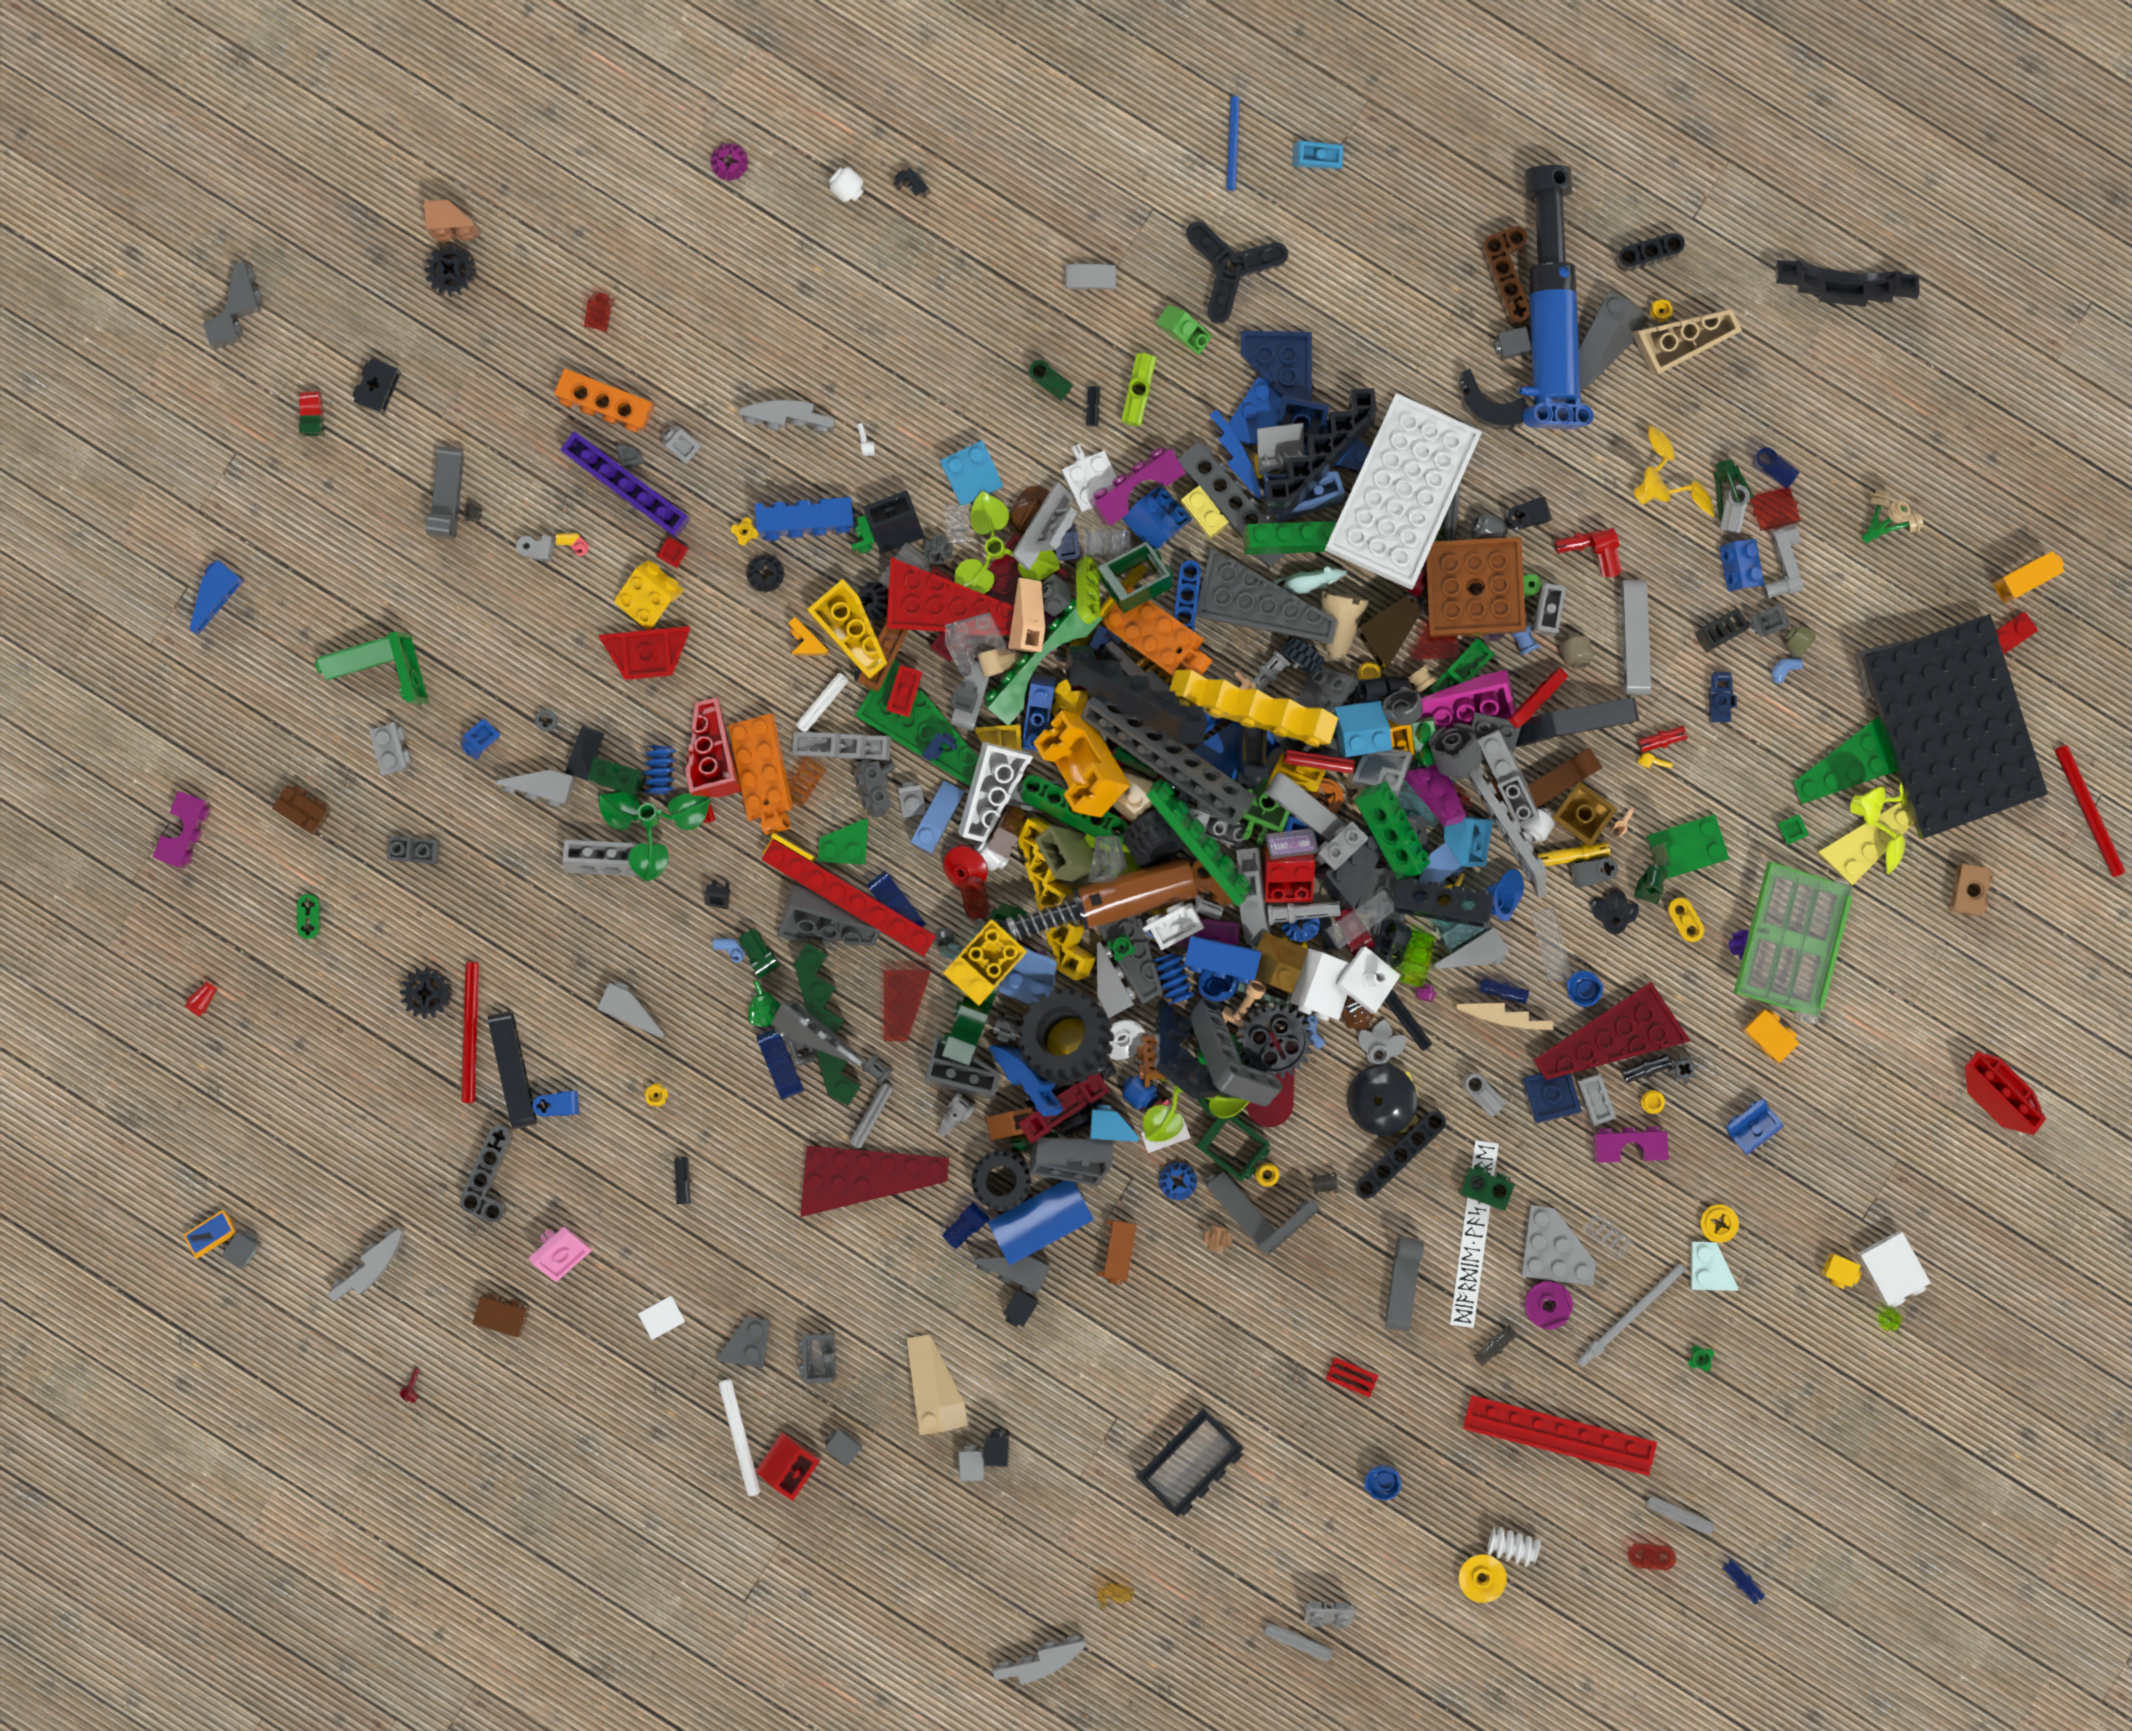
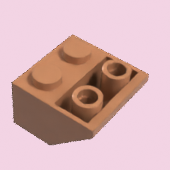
M449 200L424 201L425 227L427 232L437 242H450L451 238L471 241L474 240V237H481L480 231L473 221Z

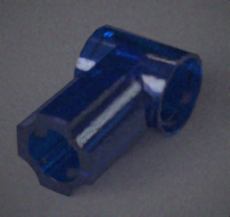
M1768 447L1760 449L1752 458L1753 467L1757 471L1764 472L1785 489L1789 488L1800 473L1777 456L1773 449ZM1761 454L1769 457V465H1764L1760 462Z
M975 1202L958 1216L959 1219L941 1235L955 1250L990 1220Z

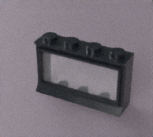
M1201 1406L1199 1412L1183 1425L1177 1435L1171 1438L1157 1455H1154L1149 1460V1463L1141 1472L1138 1471L1135 1475L1176 1517L1180 1514L1185 1516L1193 1507L1191 1503L1197 1497L1201 1499L1210 1490L1208 1485L1214 1479L1218 1482L1226 1474L1225 1468L1231 1462L1235 1464L1244 1455L1241 1452L1244 1447Z

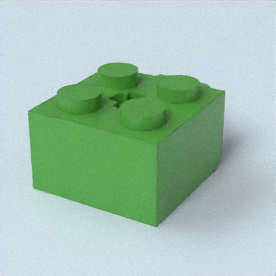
M1270 776L1262 778L1261 786L1255 785V790L1247 789L1256 797L1248 813L1242 818L1249 821L1243 835L1245 840L1250 838L1254 824L1263 827L1256 840V844L1260 846L1268 829L1278 834L1282 833L1290 814L1275 800L1271 801L1274 802V807L1269 806L1267 809L1263 806L1262 799L1266 800L1267 797H1270L1264 792Z

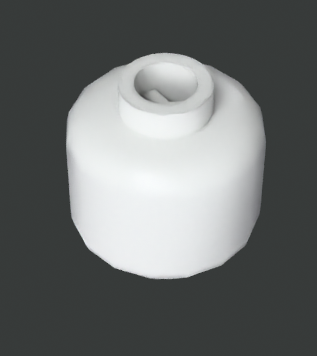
M840 167L828 180L831 183L829 186L830 191L843 202H848L850 199L855 202L864 192L861 189L864 183L863 179L850 167H845L844 169Z
M1544 807L1537 808L1540 818L1520 826L1522 837L1524 839L1527 838L1531 843L1545 841L1554 828L1555 822L1552 820V814Z
M989 836L986 842L979 841L974 849L982 855L988 870L994 871L998 867L1003 869L1010 858H1005L989 850L987 846L992 836Z

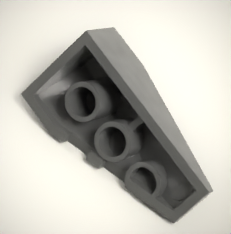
M1610 291L1605 296L1579 348L1580 388L1583 390L1635 341L1632 331L1641 330L1648 318L1632 302Z
M793 885L784 906L777 936L802 943H807L809 939L821 940L822 944H830V941H843L846 945L874 946L881 931L813 890Z
M795 1000L783 1002L771 1023L776 1027L774 1029L775 1032L785 1039L788 1037L859 1066L867 1061Z

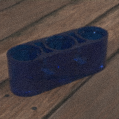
M883 871L866 884L879 902L921 927L927 925L886 871Z
M774 1029L756 1036L780 1098L784 1100L804 1092L803 1085L783 1037L777 1034Z

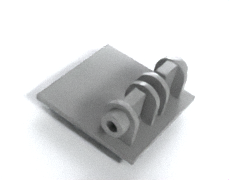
M1303 423L1257 429L1258 474H1262V472L1285 471L1287 458L1307 457V455H1304Z
M1309 1601V1603L1304 1605V1613H1306L1304 1623H1309L1313 1627L1333 1624L1336 1628H1346L1348 1625H1352L1355 1610H1353V1605H1348L1347 1602H1336V1609H1334V1602H1331L1330 1609H1327V1602H1324L1322 1609V1602Z

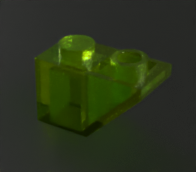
M1412 930V937L1408 943L1401 968L1400 982L1422 988L1430 967L1435 936Z

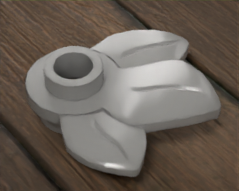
M1382 1020L1375 1025L1372 1032L1361 1030L1358 1041L1360 1047L1367 1052V1059L1370 1064H1387L1391 1057L1401 1054L1406 1044V1036H1393L1389 1023L1386 1020ZM1377 1050L1383 1053V1057L1380 1060H1377L1374 1056Z

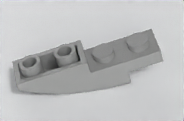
M774 400L760 402L741 408L738 412L740 418H743L744 423L756 425L757 422L766 424V428L779 431L780 428L786 429L788 420L797 427L804 428L805 424L814 426V430L821 433H827L828 430L834 431L836 425L835 418L815 414V405L803 401Z
M1500 729L1478 738L1479 745L1498 782L1497 786L1519 827L1540 818L1522 771Z
M1262 848L1236 850L1238 873L1243 874L1249 880V887L1251 888L1245 901L1239 905L1247 946L1258 945L1263 932L1270 934L1268 903H1265Z
M394 1227L382 1235L384 1240L378 1244L373 1242L363 1250L365 1254L360 1258L365 1263V1266L359 1264L350 1271L351 1277L345 1281L341 1278L331 1286L333 1290L328 1293V1296L333 1302L339 1300L352 1289L358 1295L364 1293L382 1276L400 1248L405 1234L404 1228H398L397 1230Z
M1079 1635L1066 1637L1065 1642L1056 1643V1640L1046 1641L1042 1643V1647H1038L1039 1657L1037 1658L1034 1655H1027L1021 1657V1661L1011 1663V1660L998 1662L997 1667H993L994 1679L996 1681L1019 1676L1020 1685L1043 1678L1057 1671L1077 1656L1086 1646L1085 1637L1079 1638Z

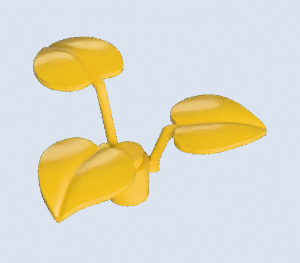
M1647 426L1649 428L1648 436L1654 450L1662 456V461L1655 469L1651 466L1645 469L1644 482L1633 490L1637 500L1643 505L1654 498L1662 502H1668L1670 494L1687 490L1691 492L1694 502L1703 511L1714 517V506L1711 496L1700 482L1694 480L1691 482V485L1668 490L1658 472L1668 459L1670 461L1675 459L1674 448L1662 431L1653 426Z

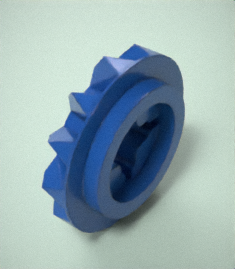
M1319 918L1301 919L1303 921V930L1298 926L1299 920H1296L1293 924L1283 922V933L1289 940L1294 942L1310 940L1320 929Z
M1171 1163L1160 1174V1188L1164 1195L1170 1199H1187L1196 1189V1173L1185 1163ZM1184 1172L1182 1181L1187 1188L1177 1186V1188L1171 1190L1174 1181L1169 1175L1179 1177Z

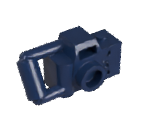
M1713 672L1711 675V687L1708 688L1709 723L1731 722L1730 709L1737 707V696L1733 694V676L1730 672ZM1717 681H1727V686L1717 687Z

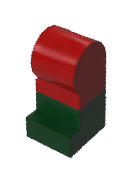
M300 392L299 433L304 437L325 436L321 392Z

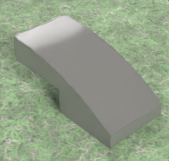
M1067 264L1065 265V289L1114 290L1116 289V265Z

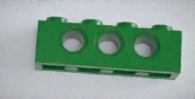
M1388 782L1364 788L1354 800L1397 880L1421 874L1431 862Z

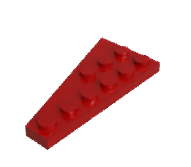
M890 558L887 629L1010 636L1014 606L895 558Z

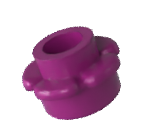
M1420 984V987L1414 989L1416 991L1415 998L1423 1001L1433 1002L1435 995L1438 994L1434 991L1433 986L1427 984Z

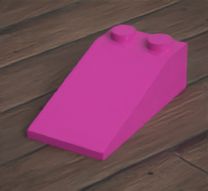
M1507 670L1481 675L1421 698L1423 711L1420 718L1434 717L1437 730L1446 727V730L1454 728L1453 724L1457 723L1472 726L1475 712L1509 719L1517 710Z

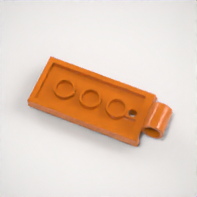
M1128 586L1125 591L1129 594L1135 590ZM1150 600L1124 614L1115 604L1101 623L1172 676H1174L1176 670L1183 669L1192 670L1202 676L1213 662L1212 659L1198 650L1204 641L1202 637Z
M769 713L728 725L747 820L753 821L761 818V828L765 835L790 829V819L784 811L792 810L793 804L774 714Z

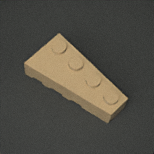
M1731 309L1632 331V334L1651 374H1660L1741 332L1742 329Z

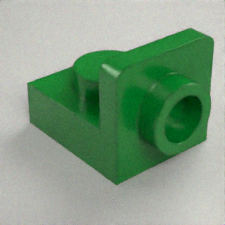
M866 515L856 518L858 525L854 526L858 538H863L864 541L851 545L853 552L858 551L859 554L871 551L872 546L876 545Z

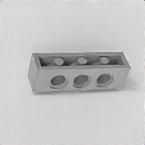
M564 840L562 861L564 872L638 876L632 871L628 857L632 848L639 843Z

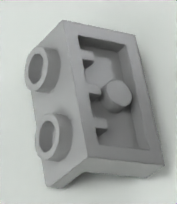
M391 722L390 725L369 730L381 776L410 769L409 763L412 762L409 749H405L403 740H406L403 726H399L396 722Z

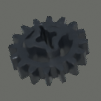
M449 244L448 250H444L440 246V253L431 252L434 257L433 260L426 259V262L430 265V267L424 268V271L430 274L426 277L428 283L433 282L431 288L433 290L439 288L438 293L442 296L446 291L449 297H453V292L455 291L461 296V289L470 290L467 285L468 282L475 283L471 275L477 274V270L471 267L476 263L473 259H469L470 254L468 251L462 254L463 249L460 246L457 247L456 251L451 244ZM455 256L453 259H445V257ZM437 265H439V273H438V274H436V267H437ZM444 265H447L448 267L453 269L457 277H455L453 274L451 275L450 273H448ZM466 267L465 276L463 278L462 269ZM448 283H457L456 285L452 286L447 285Z
M427 967L424 973H422L421 969H416V976L409 973L408 978L410 981H403L402 984L406 986V989L400 991L406 997L401 1000V1003H408L405 1010L408 1012L414 1010V1017H418L422 1013L423 1019H427L429 1013L432 1018L437 1017L436 1011L444 1013L443 1005L451 1004L447 997L453 996V993L447 992V989L452 985L444 983L447 976L439 977V970L436 969L431 974L430 968ZM421 979V984L416 988H412L416 981ZM432 979L438 982V984L441 987V990H438L433 985ZM426 987L428 991H431V996H427V998L421 995V992L425 991ZM412 997H415L420 1002V1008L415 1005ZM437 998H441L439 1003L435 1007L431 1008L432 1002H434Z

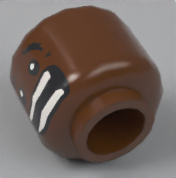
M1349 998L1345 1001L1341 1017L1348 1029L1356 1028L1357 1031H1360L1370 1026L1369 1021L1374 1018V1014L1367 1011L1353 998Z

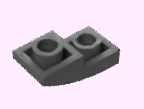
M389 836L387 860L438 864L440 841Z

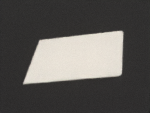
M672 1296L638 1313L652 1340L685 1322Z

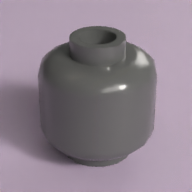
M1487 512L1481 516L1477 515L1470 527L1473 539L1506 538L1507 536L1504 520Z

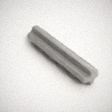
M887 1083L881 1084L850 1141L851 1145L856 1148L863 1146L893 1091L892 1086Z
M1651 1495L1646 1502V1507L1704 1534L1711 1535L1714 1530L1712 1522Z
M1272 1623L1266 1625L1264 1630L1265 1636L1326 1662L1330 1660L1332 1649Z

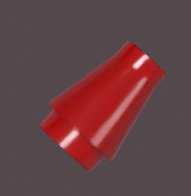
M206 981L186 999L187 1003L184 1007L200 1018L203 1013H206L218 989Z

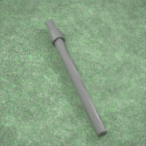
M1679 1263L1598 1341L1594 1340L1588 1346L1589 1349L1576 1362L1583 1368L1595 1356L1598 1357L1605 1351L1604 1347L1682 1275L1686 1269Z

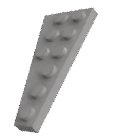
M1478 765L1470 772L1467 778L1477 795L1484 797L1483 803L1489 815L1496 816L1497 829L1517 862H1522L1521 867L1527 880H1534L1535 893L1541 899L1547 895L1546 867L1540 858L1535 859L1531 843L1527 838L1525 840L1522 839L1518 823L1515 819L1512 821L1507 815L1509 813L1508 808L1502 800L1498 802L1495 797L1497 792L1490 781L1485 782L1482 777L1484 772L1481 766Z

